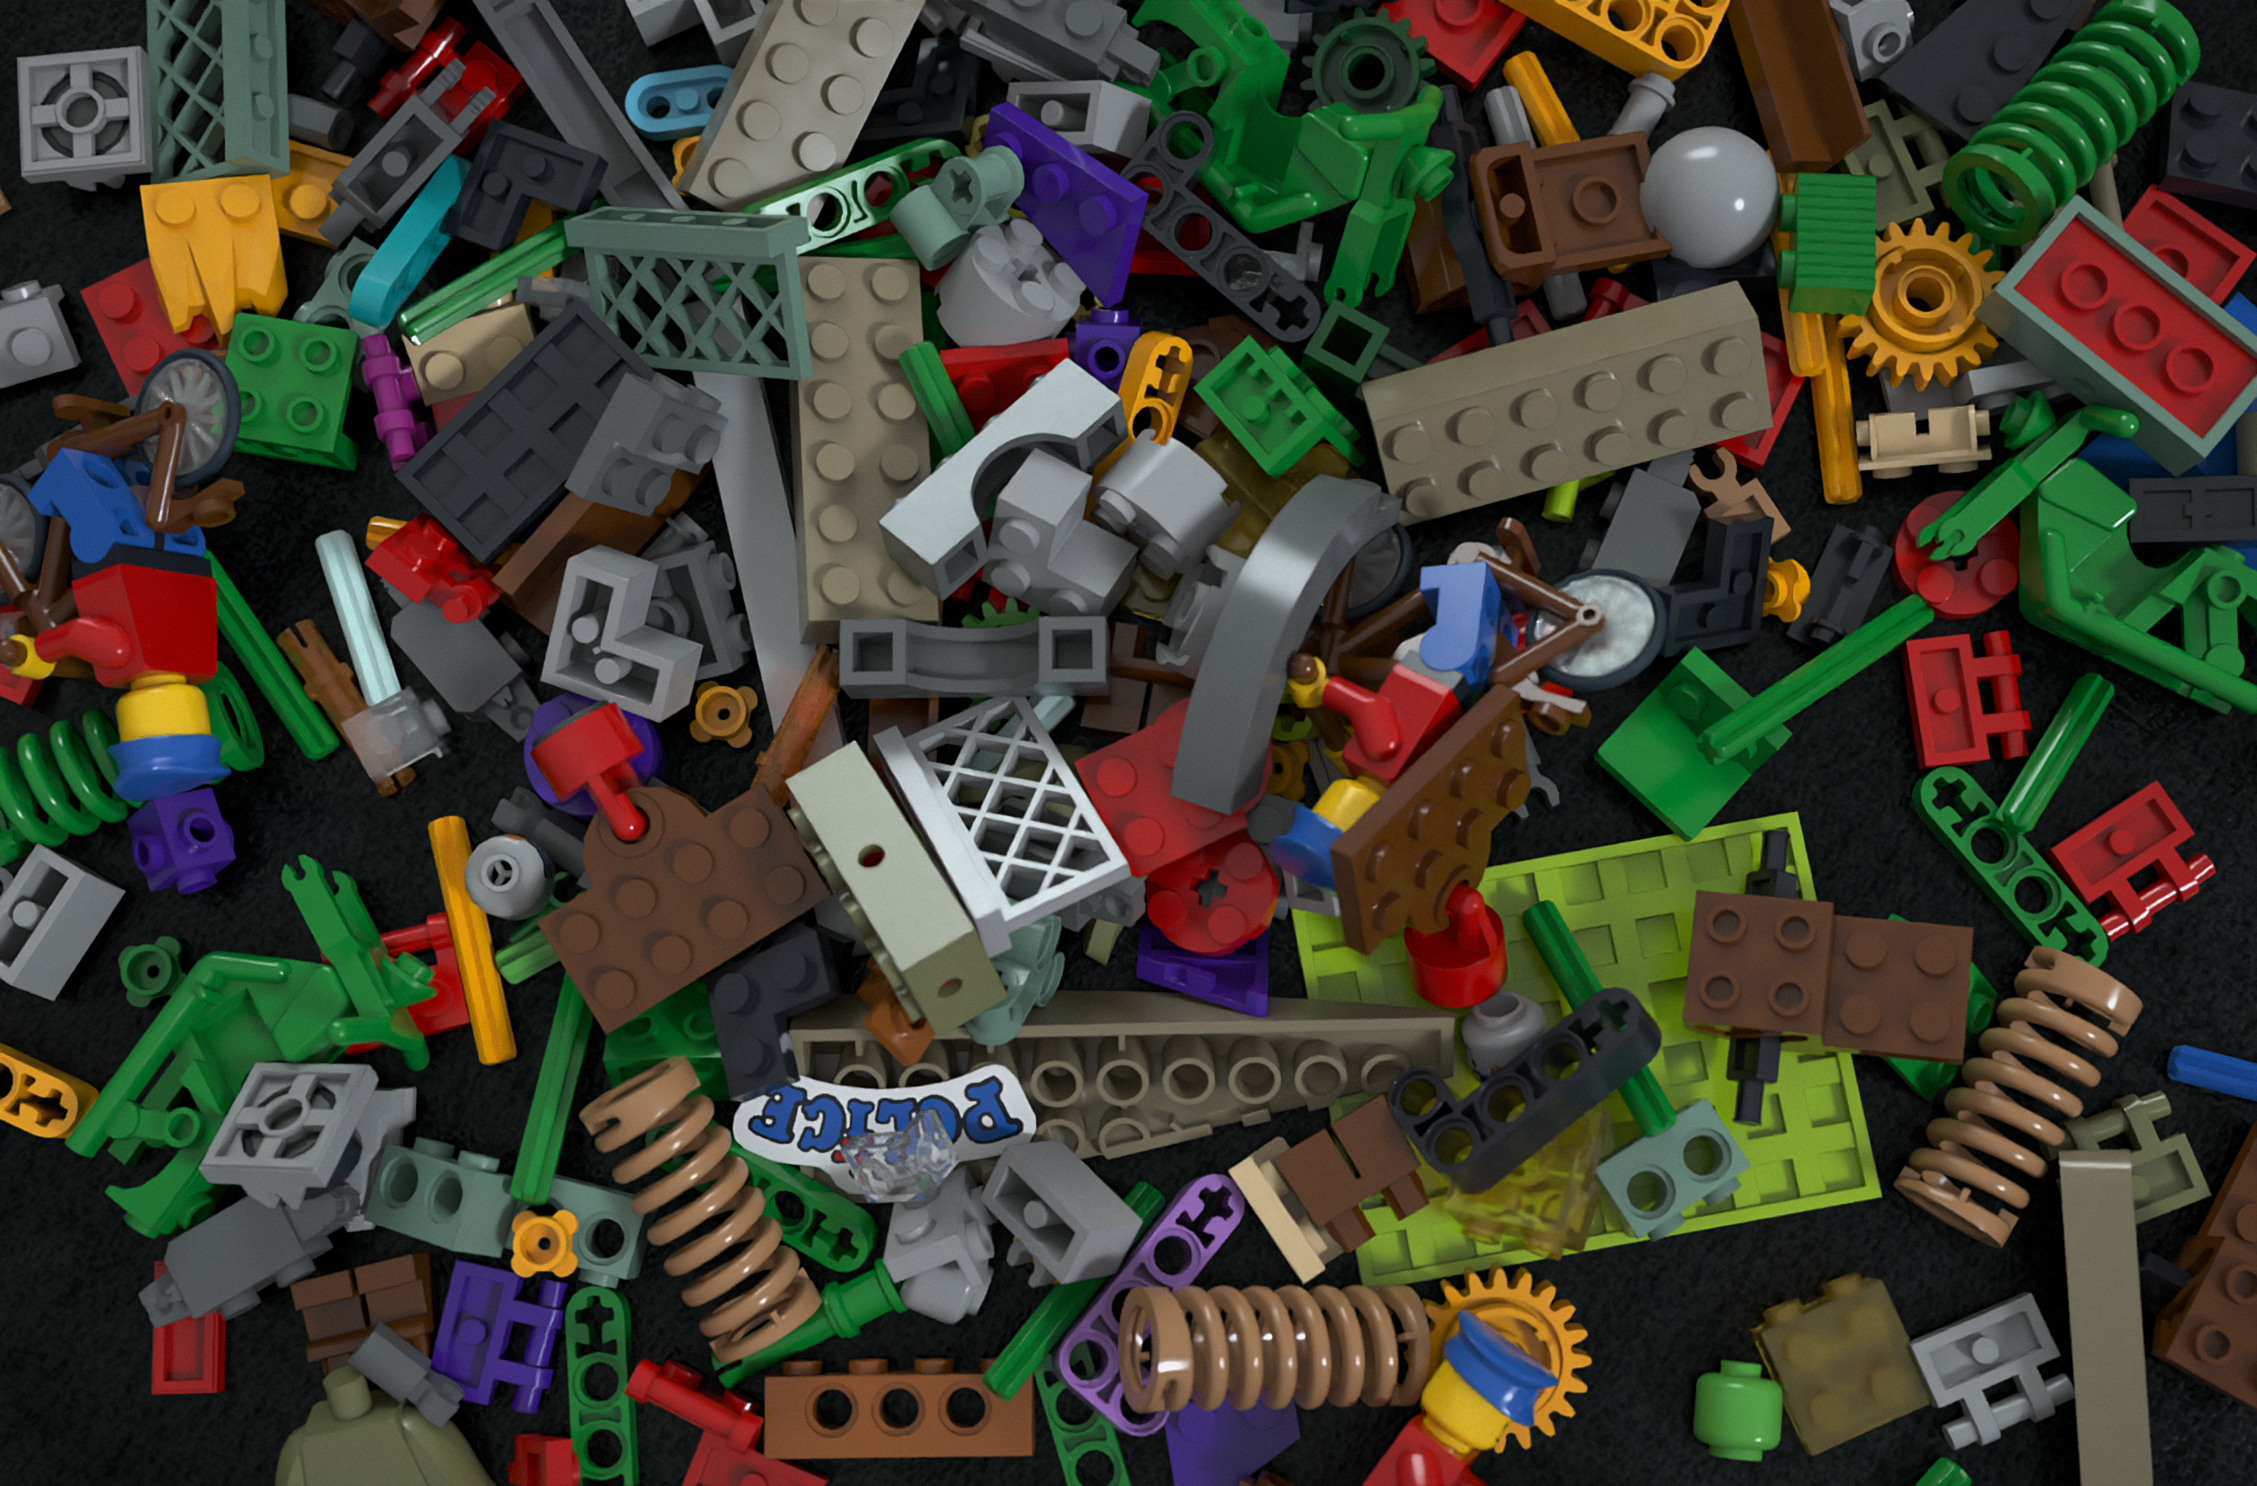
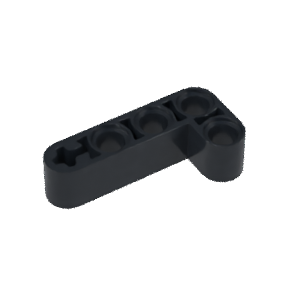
M1186 110L1171 113L1158 125L1120 174V176L1134 185L1147 177L1156 178L1162 183L1163 197L1154 208L1145 210L1141 227L1277 340L1287 345L1297 346L1309 342L1323 319L1320 302L1307 287L1191 192L1216 159L1218 141L1215 132L1203 116L1194 111ZM1187 127L1202 131L1204 144L1199 154L1187 160L1178 159L1173 156L1171 142L1178 131ZM1196 217L1210 221L1212 238L1207 246L1198 251H1188L1181 246L1179 236L1184 223ZM1241 258H1253L1260 263L1262 270L1258 285L1246 292L1233 290L1228 282V271L1231 265ZM1276 278H1280L1285 282L1275 292L1287 303L1295 306L1301 299L1308 303L1303 313L1309 322L1302 330L1295 325H1291L1286 331L1281 330L1279 326L1282 324L1284 317L1267 301L1263 306L1262 312L1259 313L1253 308L1254 305L1269 295Z
M1618 987L1606 988L1586 1000L1465 1098L1462 1099L1433 1070L1415 1067L1400 1073L1392 1082L1388 1092V1105L1395 1119L1425 1161L1459 1192L1468 1195L1481 1194L1495 1186L1649 1064L1658 1054L1661 1047L1662 1031L1655 1019L1635 995L1626 989ZM1627 1024V1026L1622 1031L1618 1032V1030L1622 1026ZM1598 1045L1600 1050L1594 1054L1591 1049ZM1579 1062L1577 1069L1571 1076L1559 1080L1561 1072L1568 1065ZM1437 1098L1430 1111L1420 1116L1424 1105L1428 1101ZM1525 1104L1524 1110L1518 1118L1511 1122H1506L1509 1113L1515 1107ZM1472 1145L1467 1158L1454 1165L1459 1152Z

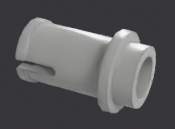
M1646 71L1642 73L1640 79H1633L1630 82L1628 90L1631 95L1607 136L1644 130L1646 140L1648 141L1663 112L1670 111L1675 105V99L1672 96L1675 92V86L1665 77Z

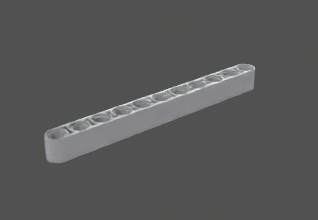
M741 293L732 308L752 329L746 304ZM702 300L683 304L701 325L704 324L712 312ZM722 322L712 334V338L729 356H734L742 345ZM684 333L686 346L688 347L692 340ZM692 371L696 387L721 401L722 404L718 413L729 419L720 434V445L712 460L786 781L848 745L825 644H800L795 514L763 377ZM786 784L790 805L793 808L798 803ZM796 828L798 836L805 845L806 849L809 851L805 841L803 840L802 836ZM826 880L834 894L814 906L817 924L855 940L856 943L851 958L869 954L870 951L863 941L861 934L856 926L853 925L829 881Z

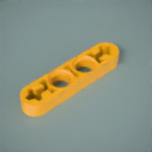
M1150 331L1143 334L1134 343L1130 351L1117 393L1122 398L1128 438L1094 467L1083 515L1084 520L1096 526L1098 525L1090 516V513L1097 506L1092 489L1136 439L1132 430L1136 414L1144 407L1149 408L1151 412V425L1149 429L1157 431L1151 441L1164 446L1172 436L1193 367L1192 350L1182 338L1160 331ZM1159 354L1167 357L1163 369L1156 367V360ZM1147 386L1158 390L1156 397L1145 394ZM1122 535V536L1120 537V538H1122V539H1124V540L1130 542L1124 535Z

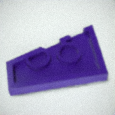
M1009 101L992 107L982 152L986 148L1002 145L1010 148L1017 155L1022 164L1025 177L1024 188L1020 196L1015 199V204L1105 308L1122 301L1149 194Z

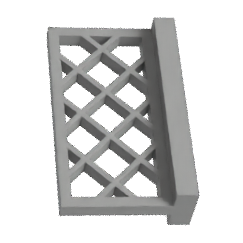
M1025 696L993 697L903 738L896 725L872 736L889 783L939 873L974 926L989 958L1012 948L1009 933L1131 876L1128 862ZM1016 712L1021 720L1013 739L986 734L991 723ZM1030 737L1032 738L1033 742H1028ZM944 744L963 747L954 766L930 762L927 760L925 753ZM978 750L1005 754L997 774L969 769ZM1020 758L1046 762L1048 764L1040 783L1012 777ZM940 781L946 782L944 787L942 786ZM1056 781L1059 782L1060 786H1055ZM961 785L989 790L980 810L953 805ZM1004 793L1032 799L1023 819L995 814ZM1047 802L1074 807L1075 811L1067 828L1038 822ZM965 825L972 826L970 832L967 830ZM1084 825L1089 832L1082 831ZM987 830L1016 835L1006 856L979 851L978 848ZM1031 838L1060 844L1051 865L1021 859ZM1074 847L1101 852L1107 861L1086 872L1066 869ZM991 871L999 872L996 879ZM1013 876L1043 881L1037 895L1013 906L1010 905L1005 896Z

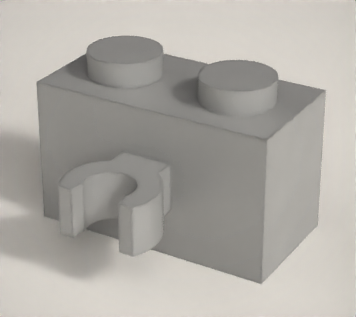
M1103 80L1009 82L1007 101L1099 162L1129 163L1145 143L1152 100Z
M38 843L18 874L0 867V880L3 883V892L0 896V978L14 987L54 1001L126 891L83 864Z
M1060 1139L1005 1146L979 1199L1017 1238L1009 1248L1007 1262L1014 1266L1030 1263L1032 1258L1034 1259L1035 1269L1028 1281L1032 1288L1050 1285L1056 1280L1061 1284L1116 1274L1143 1222Z

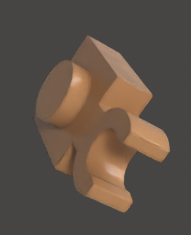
M1724 447L1716 450L1711 457L1714 464L1720 470V478L1715 480L1707 479L1702 475L1696 464L1691 465L1685 479L1687 486L1695 494L1709 498L1712 503L1711 506L1704 509L1699 515L1707 529L1710 518L1758 512L1774 518L1771 545L1791 531L1757 478L1742 487L1735 479L1737 473L1736 461L1733 455Z

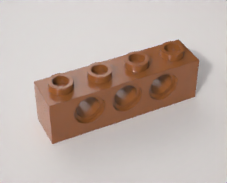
M998 1357L980 1358V1369L954 1370V1358L914 1359V1370L888 1371V1359L882 1358L849 1360V1371H823V1360L819 1359L784 1360L783 1372H774L765 1377L764 1459L1032 1456L1035 1451L1034 1372H1032L1013 1398L1006 1402L991 1393L982 1382L984 1374ZM896 1388L906 1389L916 1397L919 1412L914 1422L898 1424L888 1417L884 1402L890 1390ZM959 1388H972L983 1397L985 1414L980 1421L967 1424L960 1422L953 1416L950 1409V1398L952 1393ZM825 1390H840L848 1396L852 1404V1415L848 1423L833 1425L822 1417L819 1410V1401Z

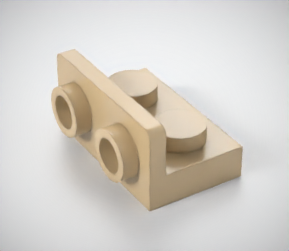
M1276 1137L1227 1170L1232 1180L1236 1182L1244 1198L1299 1280L1304 1284L1325 1270L1324 1265L1344 1251L1330 1237L1324 1226L1317 1228L1299 1199L1272 1161V1159L1290 1149L1282 1137Z

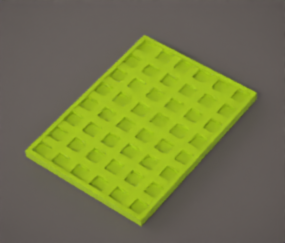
M1797 811L1703 828L1690 842L1683 841L1674 833L1487 867L1477 888L1484 898V903L1497 912L1503 923L1508 975L1504 985L1498 992L1511 991L1519 993L1524 998L1530 999L1541 1006L1545 1013L1549 1030L1573 1012L1523 925L1522 913L1529 907L1544 900L1554 902L1603 989L1618 987L1628 990L1637 997L1657 1022L1662 1031V1044L1658 1054L1647 1065L1673 1110L1676 1111L1693 1099L1706 1097L1750 1163L1751 1167L1736 1176L1741 1183V1187L1713 1205L1707 1206L1702 1198L1680 1212L1686 1222L1666 1236L1882 1197L1851 1053L1825 1051V1055L1781 1051L1777 1083L1765 1085L1762 1126H1745L1732 1122L1735 1113L1737 1083L1726 1079L1730 1040L1686 1029L1683 1023L1696 890L1745 895L1747 874L1759 871L1762 831L1779 830L1791 835L1788 845L1786 872L1797 875L1795 899L1817 901ZM1290 908L1307 999L1453 1011L1454 1075L1443 1080L1462 1099L1481 1085L1472 1076L1461 1032L1463 1021L1467 1014L1473 1010L1474 1006L1464 1008L1441 1007L1424 1000L1416 993L1409 977L1404 943L1405 924L1395 934L1387 936L1366 956L1345 945L1341 916H1331ZM1579 1062L1568 1065L1561 1072L1559 1080L1571 1076L1577 1069ZM1616 1089L1495 1186L1481 1194L1475 1195L1459 1192L1425 1161L1403 1130L1421 1163V1166L1415 1170L1422 1180L1429 1204L1407 1218L1398 1221L1380 1191L1365 1199L1358 1205L1376 1233V1236L1354 1250L1361 1285L1367 1287L1404 1285L1464 1274V1270L1467 1267H1470L1475 1272L1490 1269L1492 1263H1498L1502 1267L1650 1240L1647 1234L1639 1239L1627 1236L1585 1171V1168L1640 1134L1641 1130L1619 1091ZM1364 1091L1335 1098V1105L1327 1107L1330 1124L1378 1095L1370 1097ZM1388 1092L1383 1093V1096L1388 1103ZM1437 1098L1428 1101L1424 1105L1420 1116L1430 1111ZM1525 1104L1515 1107L1509 1113L1506 1122H1511L1518 1118L1523 1112ZM1333 1135L1335 1146L1357 1179L1358 1173ZM1695 1136L1687 1142L1683 1151L1685 1165L1691 1172L1697 1175L1705 1173L1710 1168L1713 1162V1150L1705 1139ZM1472 1145L1459 1152L1454 1165L1467 1158ZM1639 1172L1630 1179L1627 1186V1196L1630 1203L1638 1210L1643 1211L1650 1208L1656 1202L1658 1186L1651 1175L1646 1172Z

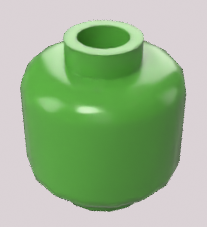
M1721 1360L1720 1373H1706L1698 1379L1693 1429L1697 1439L1709 1444V1455L1738 1460L1762 1461V1451L1771 1450L1779 1444L1783 1392L1777 1382L1761 1377V1364Z

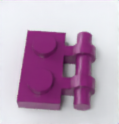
M374 334L361 340L366 361L361 364L365 385L375 395L379 415L375 416L374 423L378 439L387 446L393 471L397 473L434 435L427 422H420L415 401L423 400L411 363L406 365L389 347L386 335Z

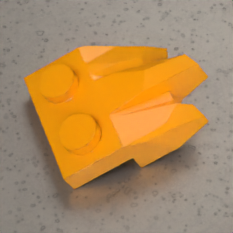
M270 174L140 186L147 244L158 300L173 334L188 330L193 317L202 314L209 319L221 348L229 345L235 316L238 313H242V309H253L260 316L277 317L288 296V288Z

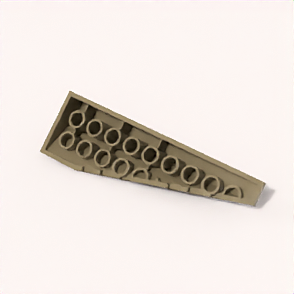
M1056 990L1054 996L1045 1007L1032 1006L1019 1033L1012 1040L996 1046L979 1044L970 1038L965 1031L964 1024L939 1039L935 1035L919 1061L907 1067L903 1066L864 1027L863 1021L871 1007L858 994H843L834 1002L821 1004L796 1014L792 1017L789 1028V1036L791 1037L799 1075L837 1085L867 1089L918 1087L945 1082L992 1064L1005 1066L1017 1078L1036 1116V1131L1029 1143L1060 1139L1080 1159L1102 1154L1107 1159L1117 1158L1212 1135V1128L1243 1121V1125L1246 1127L1271 1121V1114L1306 1105H1308L1309 1111L1335 1105V1098L1364 1091L1370 1097L1387 1093L1398 1075L1410 1068L1424 1067L1431 1069L1442 1079L1450 1078L1454 1075L1453 1011L1315 999L1268 997L1266 1017H1254L1185 993ZM1001 1155L962 1161L908 1173L881 1189L867 1194H848L837 1187L828 1173L818 1167L800 1165V1172L853 1203L894 1202L896 1192L900 1191L913 1179L924 1175L937 1177L965 1165L976 1185L983 1183L986 1186Z

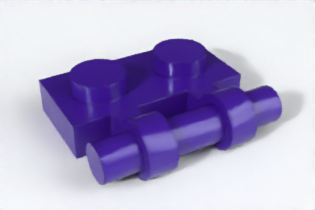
M466 1259L456 1260L431 1359L432 1363L429 1368L436 1374L444 1375L457 1383L466 1392L461 1398L462 1400L484 1405L494 1403L499 1380L517 1384L511 1409L523 1413L536 1414L542 1389H549L554 1368L548 1366L556 1331L564 1330L566 1309L562 1307L568 1282L543 1278L537 1302L519 1299L525 1277L517 1275L514 1270ZM514 1321L531 1325L523 1361L505 1358Z

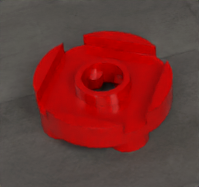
M1946 491L1926 498L1904 517L1890 542V547L1894 549L1890 560V568L1896 585L1906 597L1911 594L1920 596L1926 605L1933 608L1934 616L1939 618L1965 619L1977 616L1993 607L2005 595L2010 593L2018 582L2020 536L2008 514L1977 540L1976 545L1970 551L1971 558L1964 563L1963 571L1956 570L1953 561L1926 560L1932 550L1940 545V542L1936 543L1935 536H1933L1929 543L1916 548L1915 539L1919 530L1936 520L1967 491Z
M1239 831L1148 874L1146 898L1149 919L1155 926L1159 927L1171 942L1191 953L1216 957L1235 952L1234 948L1242 946L1250 938L1255 940L1264 932L1274 915L1279 894L1275 870L1270 866L1268 856L1263 852L1264 850L1250 836ZM1219 873L1218 882L1227 887L1224 898L1214 897L1210 907L1202 906V895L1197 893L1200 882L1207 880L1210 874Z

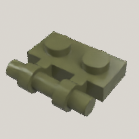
M1884 99L1863 107L1871 130L1870 139L1837 163L1841 174L1876 176L1875 233L1878 237L1883 236L1890 222H1895L1900 228L1913 224L1916 218H1921L1922 220L1928 218L1935 210L1927 193L1929 191H1938L1946 210H1953L1945 196L1942 184L1943 169L1951 156L1939 131L1898 102L1897 104L1903 118L1894 121ZM1906 142L1916 143L1925 162V168L1916 169L1905 145Z
M2160 1090L2140 1098L2133 1093L2114 1100L2111 1109L2086 1119L2079 1115L2060 1121L2058 1127L2065 1133V1141L2058 1148L2049 1147L2038 1141L2043 1156L2047 1161L2059 1158V1151L2100 1150L2098 1142L2125 1133L2133 1148L2130 1151L2135 1225L2211 1196L2185 1133H2175L2159 1139L2152 1121L2171 1114L2169 1101ZM2061 1178L2055 1181L2061 1193Z

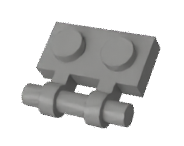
M2022 1292L1904 1344L1932 1406L1941 1408L1959 1400L1963 1417L1942 1426L1943 1434L1953 1450L1975 1441L1980 1446H1983L2001 1438L2000 1430L2027 1418H2031L2036 1423L2054 1415L2055 1406L2075 1398L2074 1388L2064 1373L2043 1381L2036 1367L2060 1356L2032 1293ZM2013 1377L2017 1393L1989 1405L1982 1390Z

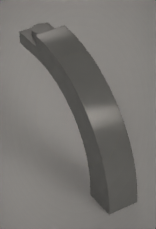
M472 0L479 14L565 143L599 154L609 163L598 191L610 206L690 210L628 123L548 0ZM660 258L653 268L659 279L673 292L682 279L681 276L664 258ZM710 261L702 273L710 283L725 274L715 261ZM691 289L685 299L693 295L695 292Z
M1319 474L1305 484L1274 518L1244 565L1226 601L1204 655L1182 728L1170 796L1230 816L1260 793L1271 731L1291 670L1292 659L1296 656L1305 633L1326 593L1349 560L1369 541L1398 523L1402 498L1382 493L1381 487L1378 484L1368 480H1343Z

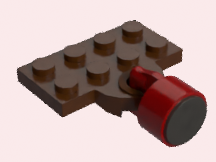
M1499 683L1329 847L1345 945L1368 956L1387 936L1395 934L1405 924L1404 943L1411 985L1424 1000L1446 1008L1470 1007L1490 999L1502 988L1508 975L1502 920L1493 908L1484 903V898L1477 888L1484 876L1490 854L1491 831L1510 811H1515L1521 807L1530 792L1531 778L1527 767L1526 728L1523 724L1520 692Z
M603 700L593 704L559 723L532 743L534 749L529 754L559 802H563L587 790L598 808L584 836L583 864L592 888L536 923L606 1035L834 894L765 782L758 784L710 815L702 809L693 797L671 786H644L631 762L646 750L616 702L609 704L607 700Z

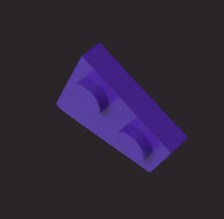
M1141 922L1136 977L1254 1017H1266L1269 930L1262 932L1255 940L1250 938L1242 946L1234 948L1235 952L1224 956L1210 957L1197 955L1171 942L1159 927L1153 923Z
M1190 1396L1186 1407L1178 1412H1169V1416L1164 1423L1174 1486H1236L1242 1478L1247 1475L1250 1476L1301 1437L1294 1397H1292L1286 1407L1280 1410L1270 1409L1258 1397L1253 1407L1246 1411H1238L1229 1404L1225 1396L1221 1406L1217 1409L1203 1411L1195 1405L1192 1396Z

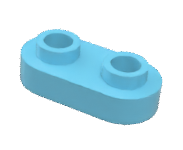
M709 65L643 76L634 82L626 95L625 107L627 115L636 131L643 137L653 141L700 136L714 111L711 108L712 102L716 98L721 97L734 69L725 65ZM660 105L670 107L666 117L662 119L651 117V112L655 107Z

